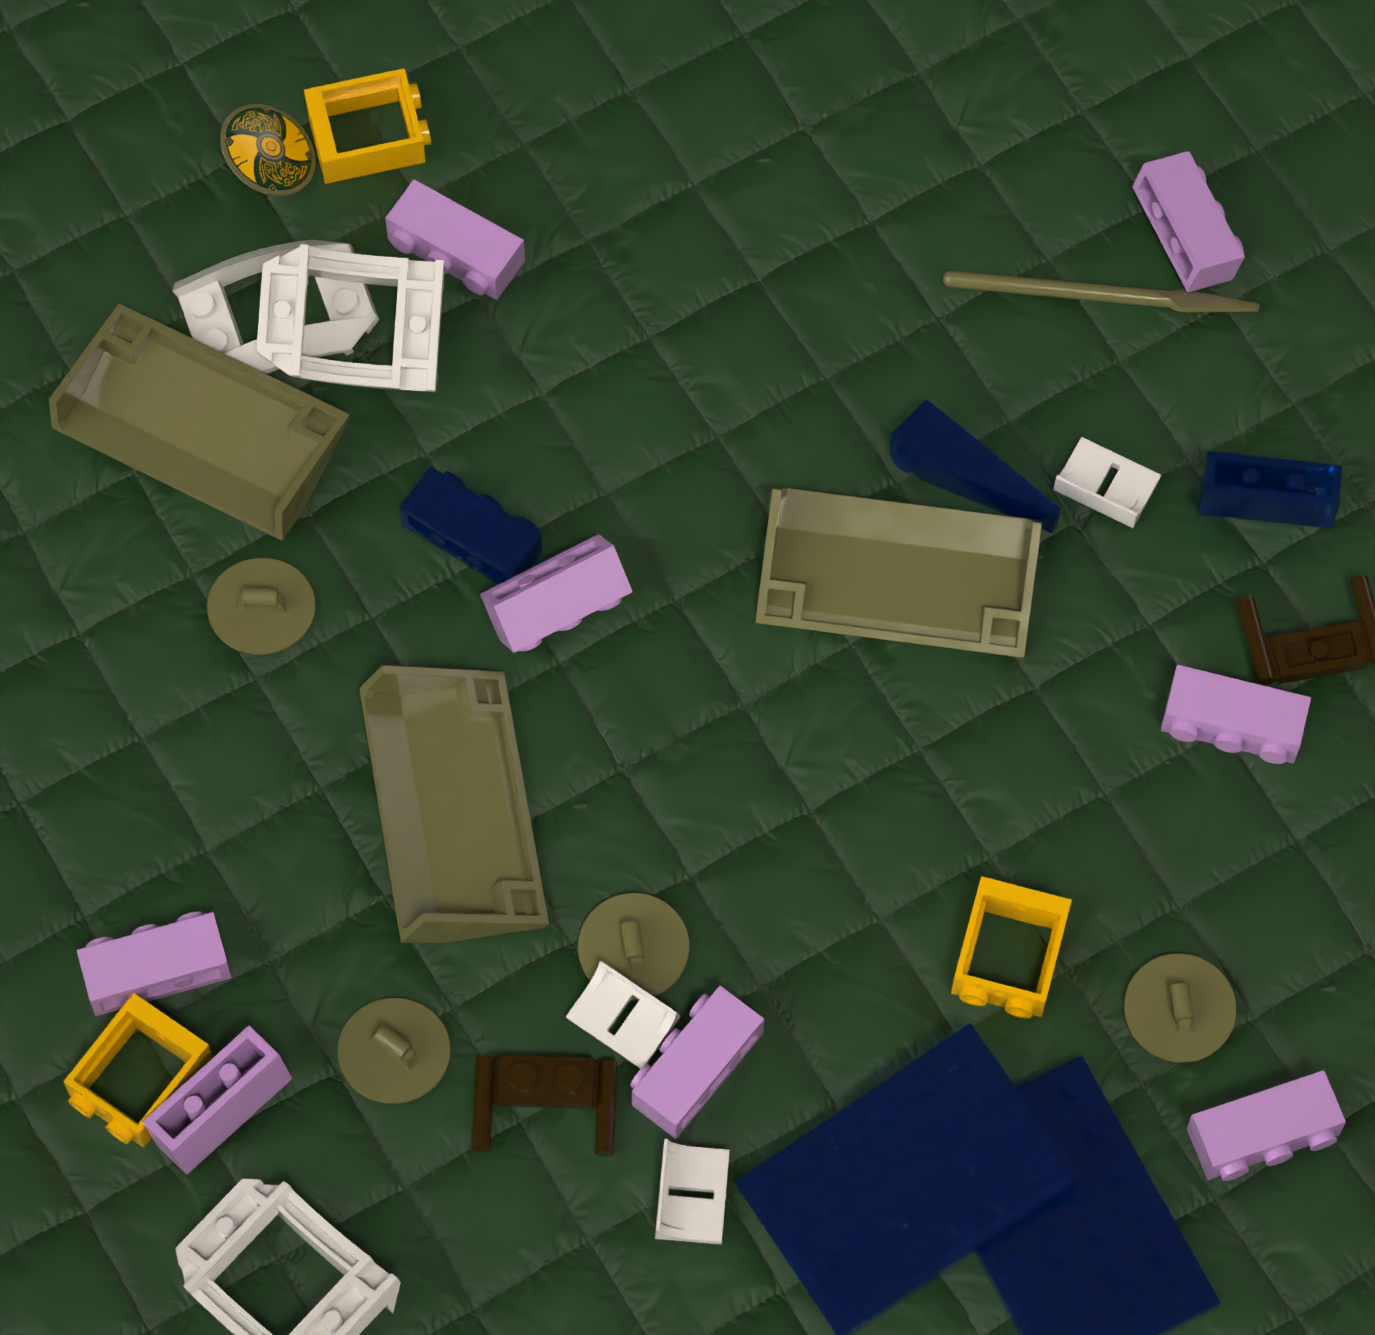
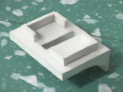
M1081 437L1064 469L1056 476L1053 490L1134 528L1161 475ZM1114 467L1118 469V472L1103 497L1097 494L1110 468Z
M602 961L599 962L590 983L566 1016L568 1020L640 1069L649 1063L681 1017L676 1011ZM634 996L639 999L615 1036L608 1031L631 998Z
M664 1139L655 1239L722 1244L730 1150L685 1146ZM669 1189L712 1192L714 1193V1198L670 1196L668 1194Z

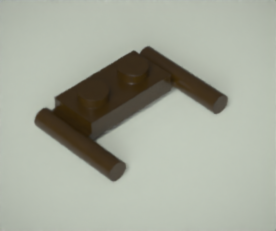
M1358 576L1350 581L1361 621L1280 634L1265 638L1254 596H1245L1238 599L1237 605L1259 685H1268L1277 680L1279 684L1351 672L1367 669L1368 664H1375V601L1368 577Z
M500 1055V1059L491 1056L477 1057L472 1150L476 1152H488L491 1150L493 1105L597 1109L595 1155L601 1157L613 1156L618 1063L610 1060L594 1062V1058Z

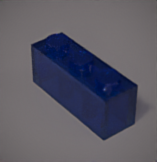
M1207 451L1201 473L1198 514L1332 529L1340 506L1342 465Z
M430 466L400 505L402 526L498 585L531 569L543 553L542 534L534 523L521 516L517 519L503 511L502 506L489 495L481 494L479 496L467 489L464 482L451 472L445 471L441 473Z

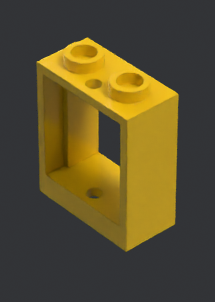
M405 68L304 89L306 110L325 184L426 163L424 146L431 145L429 128L426 119L418 121L415 109L422 108L417 83H408ZM399 102L408 139L337 154L328 116Z
M981 876L955 972L951 994L959 995L960 1000L974 1006H985L989 1003L1004 1007L1007 1013L1019 1018H1031L1032 1015L1042 1017L1072 900ZM985 912L1052 929L1036 993L968 975Z
M133 993L63 1082L70 1096L68 1102L73 1108L88 1118H91L95 1113L108 1123L105 1128L119 1141L129 1144L133 1140L144 1148L152 1137L142 1122L205 1066L213 1056L209 1044ZM136 1029L185 1062L181 1070L139 1123L90 1090L93 1083Z

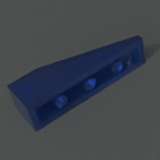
M926 399L891 434L889 454L895 465L906 473L912 472L924 482L1005 515L1041 520V529L1052 533L1058 527L1061 508L929 400Z

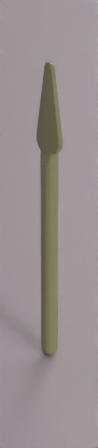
M953 270L947 271L942 278L944 285L950 288L1164 307L1179 312H1257L1260 309L1258 303L1196 291L1187 293L1186 289L1167 291Z

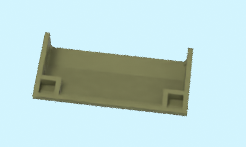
M120 303L115 307L49 398L52 429L281 541L285 539L305 510L350 419V414Z
M774 486L771 495L755 623L1024 658L1042 522L1035 519Z
M382 665L359 690L401 943L443 944L545 928L549 925L505 673L503 671Z

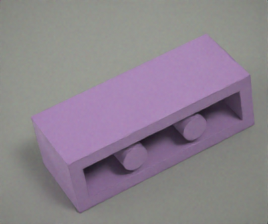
M1189 151L1144 163L1132 188L1187 293L1233 280L1245 258L1243 246L1240 239L1233 235L1226 222L1222 205L1215 201L1209 190L1203 169L1196 165Z
M415 179L385 218L388 240L397 250L405 254L412 252L426 261L444 260V274L449 273L462 280L469 290L479 295L485 293L497 300L525 262L523 239Z
M598 534L481 593L480 596L499 640L515 653L537 647L542 642V638L556 631H566L576 627L581 623L583 617L597 610L604 611L617 606L621 602L622 597L633 591L614 545Z
M1177 665L1160 731L1168 732L1173 738L1180 741L1193 742L1200 740L1212 743L1216 748L1229 753L1245 751L1257 754L1261 759L1269 763L1282 764L1289 762L1294 764L1301 745L1311 697Z
M203 912L187 913L179 917L175 923L161 927L156 924L144 925L133 930L132 935L113 939L112 937L97 938L90 941L85 948L77 950L87 993L95 1016L120 1010L133 993L148 1002L231 978L214 912L207 914Z
M719 986L711 997L705 993L698 999L689 1013V1016L692 1018L682 1031L676 1028L668 1035L660 1048V1052L663 1053L652 1067L649 1064H645L630 1084L633 1088L632 1106L675 1139L679 1137L764 1033V1018L722 986Z
M248 1026L142 1123L156 1145L187 1175L293 1078L280 1055Z
M1323 1070L1193 1114L1186 1129L1207 1180L1221 1176L1223 1181H1229L1243 1176L1249 1171V1166L1265 1161L1267 1166H1273L1287 1161L1293 1157V1151L1307 1146L1310 1147L1311 1151L1331 1146L1337 1142V1136L1340 1135L1346 1121L1326 1073Z

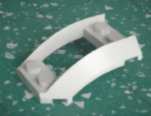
M305 240L270 246L227 259L175 282L172 291L179 299L192 339L268 374L280 368L257 353V339L246 344L243 343L224 286L261 273L263 263L278 255L281 257L300 247V244L355 254L353 247L349 243ZM315 277L331 321L305 325L303 356L317 358L338 353H345L346 356L354 353L353 347L366 331L369 334L379 321L367 285Z
M300 244V247L281 257L278 255L263 263L256 351L291 377L358 387L435 392L438 380L444 260H435V262L409 260V258L338 252L309 247L308 244ZM308 275L339 281L398 287L392 366L303 356Z
M241 1179L175 1248L178 1264L182 1269L185 1281L183 1287L234 1335L273 1334L240 1307L213 1281L276 1215L344 1275L289 1335H359L384 1308L393 1314L401 1283L396 1276L382 1269L369 1255L329 1224L296 1194L285 1181L280 1185L263 1184L259 1179Z

